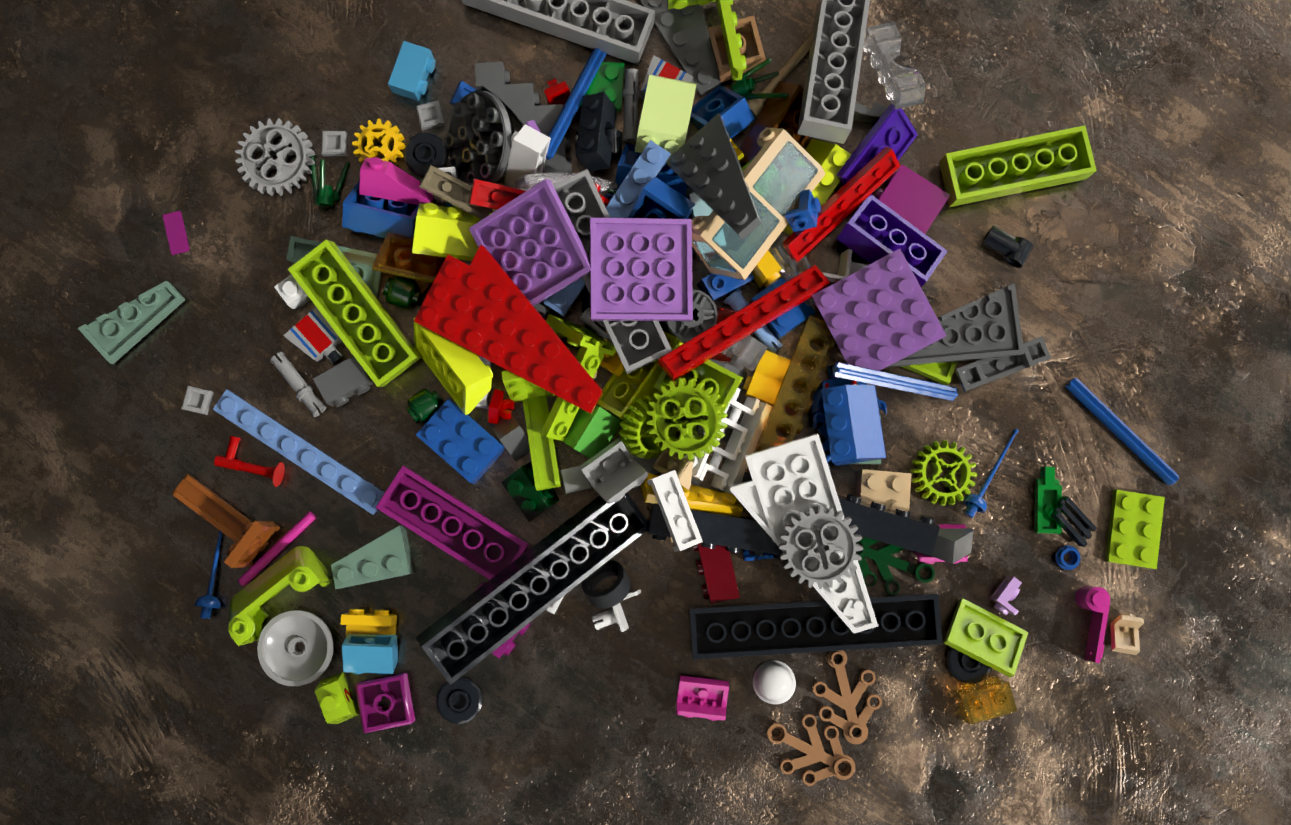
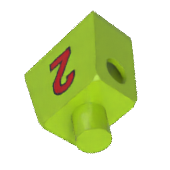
M342 671L322 679L314 689L327 724H339L360 715L359 706L346 672Z

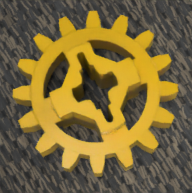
M377 119L376 124L368 120L367 128L360 125L361 134L354 133L358 141L352 142L354 148H357L353 151L355 156L360 157L358 161L363 164L366 157L383 158L381 159L382 161H388L397 166L396 158H403L404 155L400 150L405 148V144L401 142L404 140L402 133H399L398 127H392L391 122L388 120L383 125L381 119ZM379 143L382 145V147L379 148L378 146H376V144ZM394 143V148L391 152V145Z

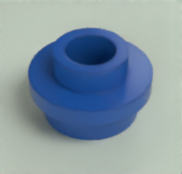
M1062 546L1056 551L1055 561L1060 568L1072 570L1080 563V553L1073 546ZM1066 553L1070 555V560L1068 562L1064 561V555Z

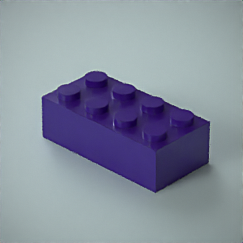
M871 194L836 238L870 264L901 249L920 287L927 282L947 253L946 249Z

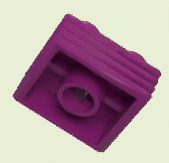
M407 673L356 683L355 687L364 733L409 725L415 721ZM384 696L387 700L391 701V704L388 705V709H386L385 705L380 704V701L384 699Z

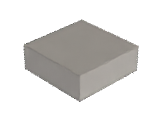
M439 100L416 106L422 131L445 125Z
M322 131L321 154L323 156L347 157L348 133L346 131Z
M187 386L181 409L208 415L214 392Z

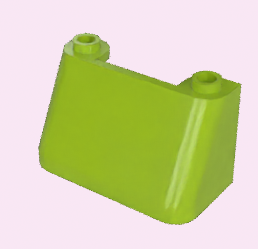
M298 546L293 548L232 597L229 603L228 620L230 636L238 646L258 641L263 630L264 620L269 617L262 607L265 603L289 584L296 591L305 592L317 584H320L322 587L327 586L334 580L333 576L309 547Z

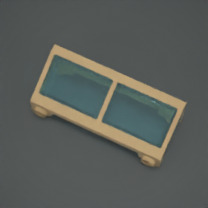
M766 127L760 133L757 143L762 149L743 172L751 198L755 203L762 222L742 240L713 211L709 216H696L692 219V246L710 273L745 280L788 224L785 217L786 212L799 208L800 191L810 189L812 192L826 174L822 166L784 129Z

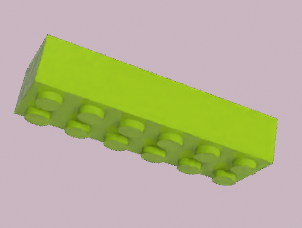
M1085 125L946 153L939 161L945 190L950 194L948 198L949 207L1085 180L1097 171Z
M326 239L288 269L377 387H384L422 358L335 242Z

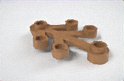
M843 650L828 651L826 660L835 669L841 696L830 690L822 681H816L812 685V691L816 696L825 697L844 709L847 720L836 715L833 709L827 705L819 708L818 716L823 721H830L843 729V735L848 742L861 744L868 736L866 723L873 711L881 707L882 700L877 694H869L866 697V705L858 718L855 707L868 685L875 682L876 676L869 669L862 670L859 675L860 679L851 693L844 666L847 663L846 653ZM836 654H840L842 657L840 663H835L833 660ZM865 673L871 674L872 678L868 682L863 679ZM819 684L824 686L822 693L816 692V686ZM872 697H876L878 700L875 706L870 705ZM824 709L830 710V715L827 718L822 717ZM856 727L859 728L860 734L853 736L852 730Z
M810 713L802 716L801 723L807 729L812 745L787 733L785 727L780 723L775 722L767 727L766 735L772 743L781 744L784 742L807 754L792 760L789 758L782 759L779 767L784 774H792L796 769L821 761L829 766L815 772L810 769L803 771L801 778L805 785L813 786L817 781L831 776H835L840 780H846L853 776L855 763L850 756L843 753L838 738L839 731L834 725H827L823 729V735L830 741L834 756L824 752L816 728L817 720ZM807 717L813 718V723L810 726L805 725ZM774 728L780 729V735L777 737L772 736ZM830 728L835 730V735L832 737L827 736V731ZM790 762L792 765L791 769L784 770L783 764ZM841 762L846 763V769L843 771L838 769V765ZM807 774H813L814 778L811 782L805 781Z

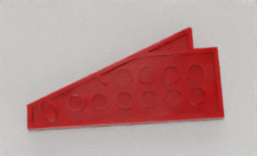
M480 245L470 265L447 255L414 322L592 414L603 390L487 248Z

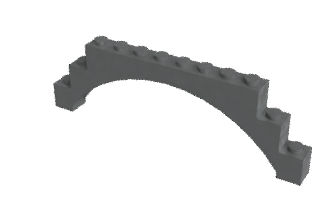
M504 62L475 63L477 90L487 91L496 95L503 103L506 111L517 121L521 128L527 121L534 120L540 132L546 136L549 135L563 108V104L540 106L539 91L534 90L533 83L511 84L510 70H505ZM564 135L554 157L550 160H545L543 168L546 179L551 180L553 185L567 179L568 173H572L571 158H567L566 150H571L570 135ZM545 300L534 305V307L546 320L547 314H551V308L543 303Z

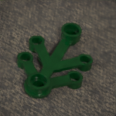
M865 537L856 542V544L863 547V550L856 551V553L862 558L858 560L866 586H874L877 583V576L870 571L865 557L874 560L885 582L884 590L890 595L899 593L900 584L894 580L888 565L914 574L915 579L923 583L932 581L935 576V570L930 564L919 563L915 565L890 556L905 548L890 544L876 551L868 547L878 542L877 540ZM921 568H925L927 571L925 577L919 575ZM869 574L873 577V582L870 584L865 581V577ZM890 583L896 585L894 592H890L888 589Z

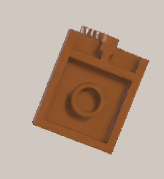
M189 474L185 475L172 492L174 497L236 542L227 551L226 555L228 557L224 561L231 568L251 567L252 561L259 551L265 549L269 538L275 531L280 529V526L273 521L252 522Z

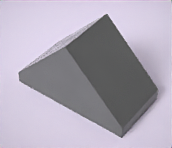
M511 414V419L508 420L500 417L498 424L489 423L498 439L515 461H518L530 452L528 436L513 414Z
M940 528L932 557L954 564L970 554L973 529Z

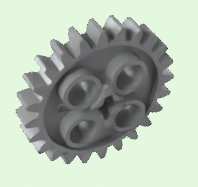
M269 118L266 126L261 121H258L259 128L257 130L250 126L252 133L250 135L243 133L246 141H238V144L243 148L235 150V153L241 157L236 159L235 162L241 166L237 170L241 175H244L242 179L246 183L250 182L249 186L252 189L258 187L257 190L261 194L267 190L270 196H273L275 190L282 196L283 189H286L291 194V186L293 185L300 189L298 181L307 182L308 180L304 174H312L308 165L315 164L309 158L315 155V152L309 149L312 143L310 140H306L308 136L305 132H301L297 125L293 127L290 121L283 124L280 118L277 119L276 124ZM282 137L279 144L273 145L276 138ZM258 152H263L261 158L254 159ZM274 155L278 157L276 160L273 158ZM296 155L294 162L287 163L290 156ZM277 169V174L269 178V173Z
M819 505L818 512H814L813 508L809 506V514L805 515L802 510H799L801 518L796 519L791 516L793 525H784L788 534H780V538L786 541V543L779 544V549L786 550V552L780 554V558L783 560L788 559L784 564V568L789 569L792 567L790 576L794 577L799 574L798 582L800 584L807 579L809 588L813 586L814 582H817L819 589H822L823 582H827L828 586L832 588V580L836 579L839 584H842V575L848 578L851 577L848 572L849 568L857 570V566L853 561L862 559L856 553V551L863 550L862 545L856 544L862 537L858 534L853 535L858 530V527L856 525L849 526L852 521L850 517L842 520L843 512L841 510L834 515L832 506L828 508L827 512H824L822 505ZM814 525L818 526L823 545H827L823 547L828 564L826 569L823 568L821 555L817 549L818 544L813 530ZM827 526L836 527V534L832 537H825L823 535L824 529ZM801 533H810L812 535L811 540L808 543H800L798 537ZM833 551H841L843 556L839 561L834 562L830 560L829 557ZM809 557L818 559L817 565L813 568H808L804 565L805 560Z

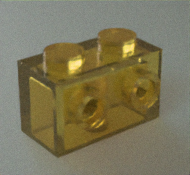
M999 677L986 679L985 684L976 686L975 683L964 685L961 687V691L955 692L963 721L968 724L1017 712L1009 682Z

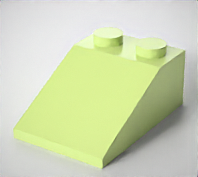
M649 75L635 152L642 153L651 140L670 152L672 156L674 152L686 143L696 83Z

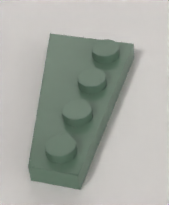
M291 236L286 260L295 264L322 242ZM338 246L378 299L386 256Z
M165 281L140 294L137 299L129 303L125 302L118 306V309L109 314H103L97 317V320L88 325L84 324L78 329L110 364H114L186 299L170 282Z

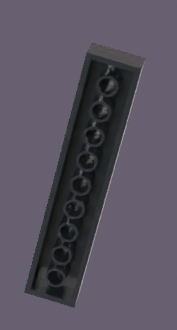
M628 492L624 494L622 499L607 504L598 496L421 632L415 639L449 684H453L646 532L648 522Z
M936 593L869 596L878 627L858 633H853L824 599L688 607L691 656L695 660L942 644L939 597Z

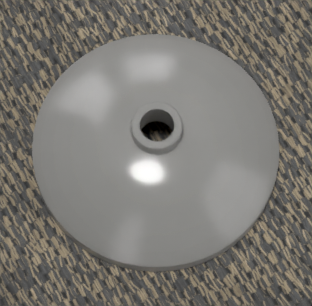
M302 610L284 612L270 620L262 630L257 647L258 659L264 672L274 681L286 686L305 685L319 678L328 668L333 656V638L327 625L318 616ZM298 642H301L304 645V649L302 651H299L297 649Z

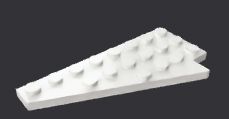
M818 433L745 455L752 480L730 486L734 496L778 546L781 543H786V541L780 538V534H788L784 525H793L790 517L801 518L799 510H802L806 515L809 514V506L813 508L814 512H818L819 505H822L824 512H827L830 506L834 509V515L840 510L842 511ZM814 525L813 530L818 544L817 549L821 555L823 568L826 569L828 564L823 547L827 545H823L818 526ZM827 526L823 531V535L825 537L834 536L836 534V527ZM803 532L799 535L798 541L800 543H808L812 535L808 532ZM839 550L833 551L829 558L831 561L837 562L842 558L843 553ZM809 557L805 560L804 565L808 568H813L817 565L818 559ZM854 560L853 563L857 566V570L849 568L848 572L851 577L848 578L842 575V584H839L835 579L832 580V588L828 586L827 582H823L822 589H819L817 582H814L813 587L853 633H858L878 627L858 560Z

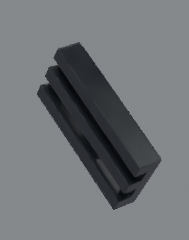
M1062 496L1050 514L1078 546L1085 547L1087 545L1085 540L1092 537L1090 532H1095L1097 529L1068 496ZM1060 511L1067 517V520L1062 516ZM1072 525H1074L1081 532V535L1074 529Z

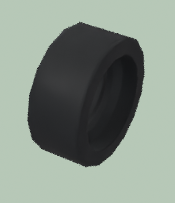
M609 560L583 580L581 588L592 605L597 608H609L622 602L628 595L631 588V580L619 562ZM610 576H618L612 587L605 591L594 592L600 581Z

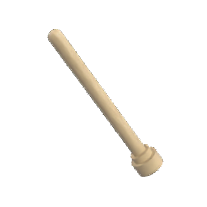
M812 34L779 71V75L775 76L761 93H773L778 83L786 79L809 52ZM752 99L747 101L755 120H757L764 108L763 104L768 99Z

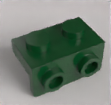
M532 462L520 467L501 482L529 522L559 501L553 488L536 490Z

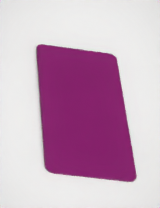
M181 211L164 214L163 221L171 255L189 251L190 248Z

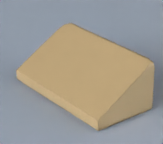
M669 448L663 450L653 468L662 474L675 470L681 486L689 490L693 462L685 457L679 460L678 453L670 457Z

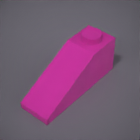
M376 157L365 158L360 168L359 194L414 205L433 203L434 195L419 187L421 184L419 180L391 162L382 161Z

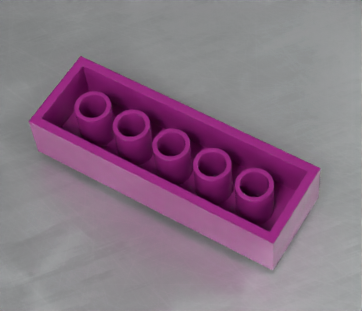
M406 466L401 467L376 506L381 512L489 580L523 555L530 546L523 539Z

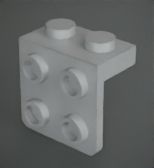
M619 438L579 466V469L593 490L607 504L619 501L626 492L640 486L644 479L648 477L647 471L633 460Z

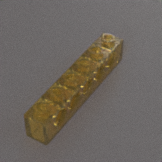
M809 316L805 322L756 447V452L793 441L795 434L800 435L805 423L801 418L804 412L808 413L813 402L809 397L812 390L816 392L821 378L818 377L820 369H825L829 360V356H826L828 348L832 349L836 342L825 321ZM810 343L818 344L820 350H813ZM801 364L810 365L812 372L804 371ZM793 385L801 386L804 393L799 394L795 392ZM785 407H792L795 410V415H788L785 412ZM776 429H784L787 432V437H779Z

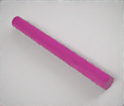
M309 511L237 580L238 583L245 587L316 519L314 514Z

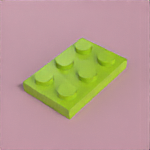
M1113 490L1105 562L1157 569L1165 497Z
M962 598L958 601L944 644L1008 677H1012L1015 675L1028 632Z

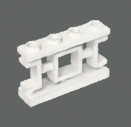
M737 388L724 412L727 413L729 406L733 407L729 418L721 420V422L728 424V427L733 429L726 449L723 450L712 446V452L714 453L709 464L706 463L709 454L705 451L702 458L699 459L695 454V458L690 460L693 462V478L703 481L706 472L709 471L715 474L710 486L731 494L733 493L730 490V486L742 482L745 468H748L745 455L754 453L772 409V406L760 402L756 398L747 397L744 405L737 402L736 400L740 393L739 388ZM741 412H742V413L744 414V416H743V418H742V420H741L740 425H738V424H737V421H738V419H739V417H740V414H741ZM705 415L702 419L708 420V417ZM699 426L697 433L704 436V428ZM722 457H724L726 459L721 470H719L718 467L720 465Z

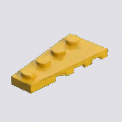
M648 473V477L640 485L645 503L658 504L652 486L648 485L647 481L659 475ZM691 484L689 490L681 486L691 510L741 517L743 507L734 494L723 493Z

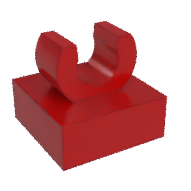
M555 78L547 81L549 88L543 91L548 105L563 104L564 107L570 95L568 85L565 81L558 84Z
M494 389L489 404L488 423L498 424L500 417L507 420L511 419L512 411L506 409L514 410L515 401L511 399L504 400V391Z

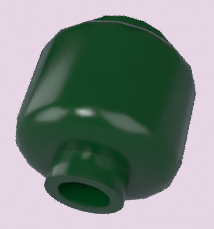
M394 274L392 278L388 277L382 295L386 296L385 298L388 303L406 309L410 306L411 302L416 304L420 290L416 289L417 283L414 279L401 274Z
M423 388L407 400L408 407H406V410L416 423L426 424L439 410L443 400L436 391L431 393L428 389Z

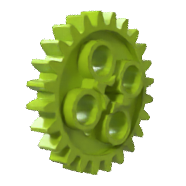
M685 378L679 379L678 383L671 381L669 386L666 384L661 386L662 392L654 393L657 400L649 402L654 408L646 413L653 416V419L646 422L648 425L654 426V429L649 434H657L658 437L654 440V443L661 441L663 443L661 451L669 448L670 457L678 452L679 460L683 459L686 454L689 460L694 459L695 454L700 459L704 456V451L709 454L713 451L712 446L717 447L720 445L717 438L722 439L725 437V434L720 429H725L728 427V424L721 422V420L726 418L728 414L721 413L720 409L726 405L716 402L720 398V394L713 397L711 395L713 387L707 390L704 389V381L700 382L697 386L695 378L690 379L688 384ZM694 400H697L701 403V411H697L694 408ZM670 402L677 405V413L670 410ZM706 415L708 417V420L695 419L691 422H688V420H681L668 423L666 421L667 418L679 419L683 416H685L686 418H693ZM697 425H700L704 428V436H701L697 433ZM673 427L680 430V438L674 436L672 432Z

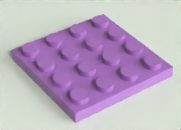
M544 179L469 228L478 248L480 245L487 248L533 306L591 271L590 258L550 179Z
M590 218V320L692 321V219Z
M901 249L888 254L812 295L847 364L880 371L947 336Z

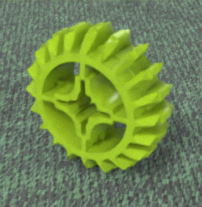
M652 393L649 396L642 395L641 400L635 399L634 405L628 406V413L623 414L624 421L619 423L623 428L618 432L622 437L621 441L628 452L638 458H658L659 453L663 452L661 451L663 443L661 441L654 443V440L658 437L657 434H649L654 429V426L646 423L653 419V416L646 414L647 411L654 409L649 402L657 400ZM670 402V410L677 413L676 405ZM666 419L668 423L681 421L680 419ZM673 427L672 429L674 436L675 433L679 431V429L676 427Z
M943 440L940 445L937 441L932 442V448L929 445L923 446L924 452L918 451L916 453L917 457L921 460H912V464L918 466L917 469L910 470L911 474H917V478L911 479V482H919L920 484L915 488V491L920 492L924 490L922 498L927 499L931 495L930 503L935 504L938 500L940 506H945L947 501L950 505H954L955 498L958 501H963V494L969 495L971 493L967 486H975L976 484L970 480V477L977 476V473L971 472L970 469L976 467V464L968 463L967 461L972 458V455L967 454L964 456L965 447H960L956 450L957 443L952 442L949 446L947 440ZM936 454H947L956 461L947 464L942 458L939 459ZM930 460L932 474L927 478L926 466ZM950 468L945 473V477L936 478L940 475L942 469ZM960 468L961 478L958 485H956L955 472ZM941 482L951 492H939L931 485Z

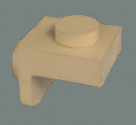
M1121 614L1110 623L1112 651L1137 655L1140 652L1139 628L1144 624L1143 618L1135 617L1132 614Z

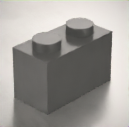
M354 356L313 378L325 402L330 406L336 407L346 404L349 401L348 398L356 393L361 395L370 389V385L374 383Z

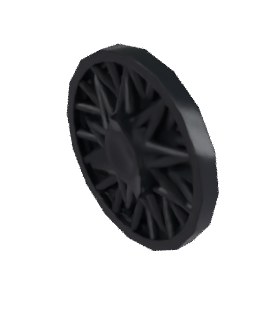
M428 132L418 133L411 137L405 144L403 151L404 162L409 170L420 176H425L430 165L436 168H443L448 157L447 147L442 139Z
M952 647L947 652L946 662L948 670L960 682L968 684L979 683L987 678L992 670L991 667Z
M460 677L451 685L447 681L437 693L436 705L438 712L450 723H467L479 713L483 701L482 693L477 684L469 678Z

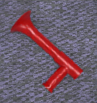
M230 436L225 457L220 455L215 457V466L268 477L273 481L275 487L281 484L284 477L285 466L283 462H280L275 467H264L234 459L241 438Z

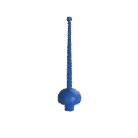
M1018 429L1013 430L1014 433L978 494L965 496L963 503L968 507L964 514L967 517L973 518L976 512L985 513L987 504L982 497L1015 435L1019 432Z
M219 531L207 595L200 596L194 605L202 607L200 618L210 619L212 608L220 609L221 606L218 598L212 596L222 539L221 531Z

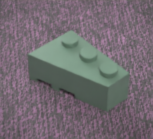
M400 525L333 563L331 567L335 589L414 574L406 527Z

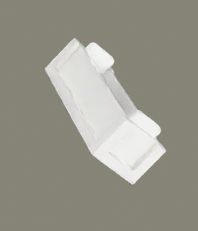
M673 470L648 480L647 483L652 486L675 545L673 547L674 552L682 551L703 542L676 471Z

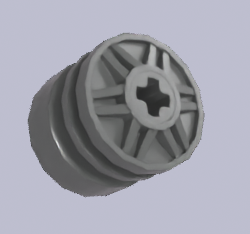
M692 289L693 311H695L694 318L696 320L662 321L666 332L677 337L681 342H687L716 325L718 316L716 305L710 296L702 291Z

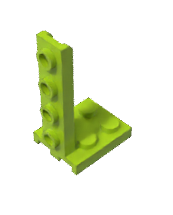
M667 0L668 9H683L691 5H707L710 2H716L731 77L736 81L742 80L743 70L747 68L745 55L740 54L739 48H742L740 33L736 34L735 30L737 15L735 11H731L730 6L733 5V0Z
M548 314L546 322L558 336L562 338L567 337L566 342L573 346H581L576 358L590 376L594 378L604 354L614 356L616 351L614 345L598 337L582 325ZM557 397L543 426L542 434L548 438L564 441L579 407Z
M510 371L501 372L509 398L515 402L523 401L536 490L561 487L554 439L545 437L542 434L543 426L550 414L547 397L554 396V394Z

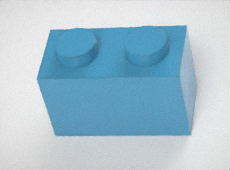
M403 41L388 82L392 93L416 101L420 100L421 94L424 95L427 90L428 81L426 80L428 74L432 73L435 67V59L431 50Z
M348 633L342 644L343 672H352L353 674H393L398 663L397 635Z

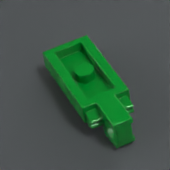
M1053 466L1040 467V479H1036L1034 533H1062V527L1050 515L1062 497V485H1060L1059 479H1055V467Z

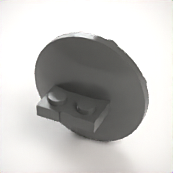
M472 91L454 105L448 134L445 136V145L448 148L450 158L449 167H456L458 179L468 185H472L473 179L496 183L508 165L512 147L511 137L514 133L512 119H509L503 103L496 95L487 91Z

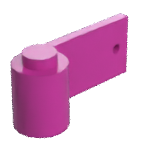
M1083 586L1076 592L1075 600L1080 608L1092 611L1084 660L1100 663L1104 651L1103 642L1110 606V595L1104 588Z

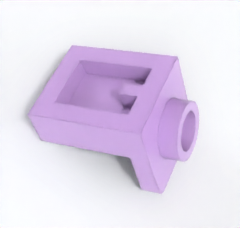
M1006 576L990 598L995 603L994 608L1005 616L1007 614L1017 615L1019 611L1010 605L1008 601H1012L1019 594V586L1022 582L1013 576Z

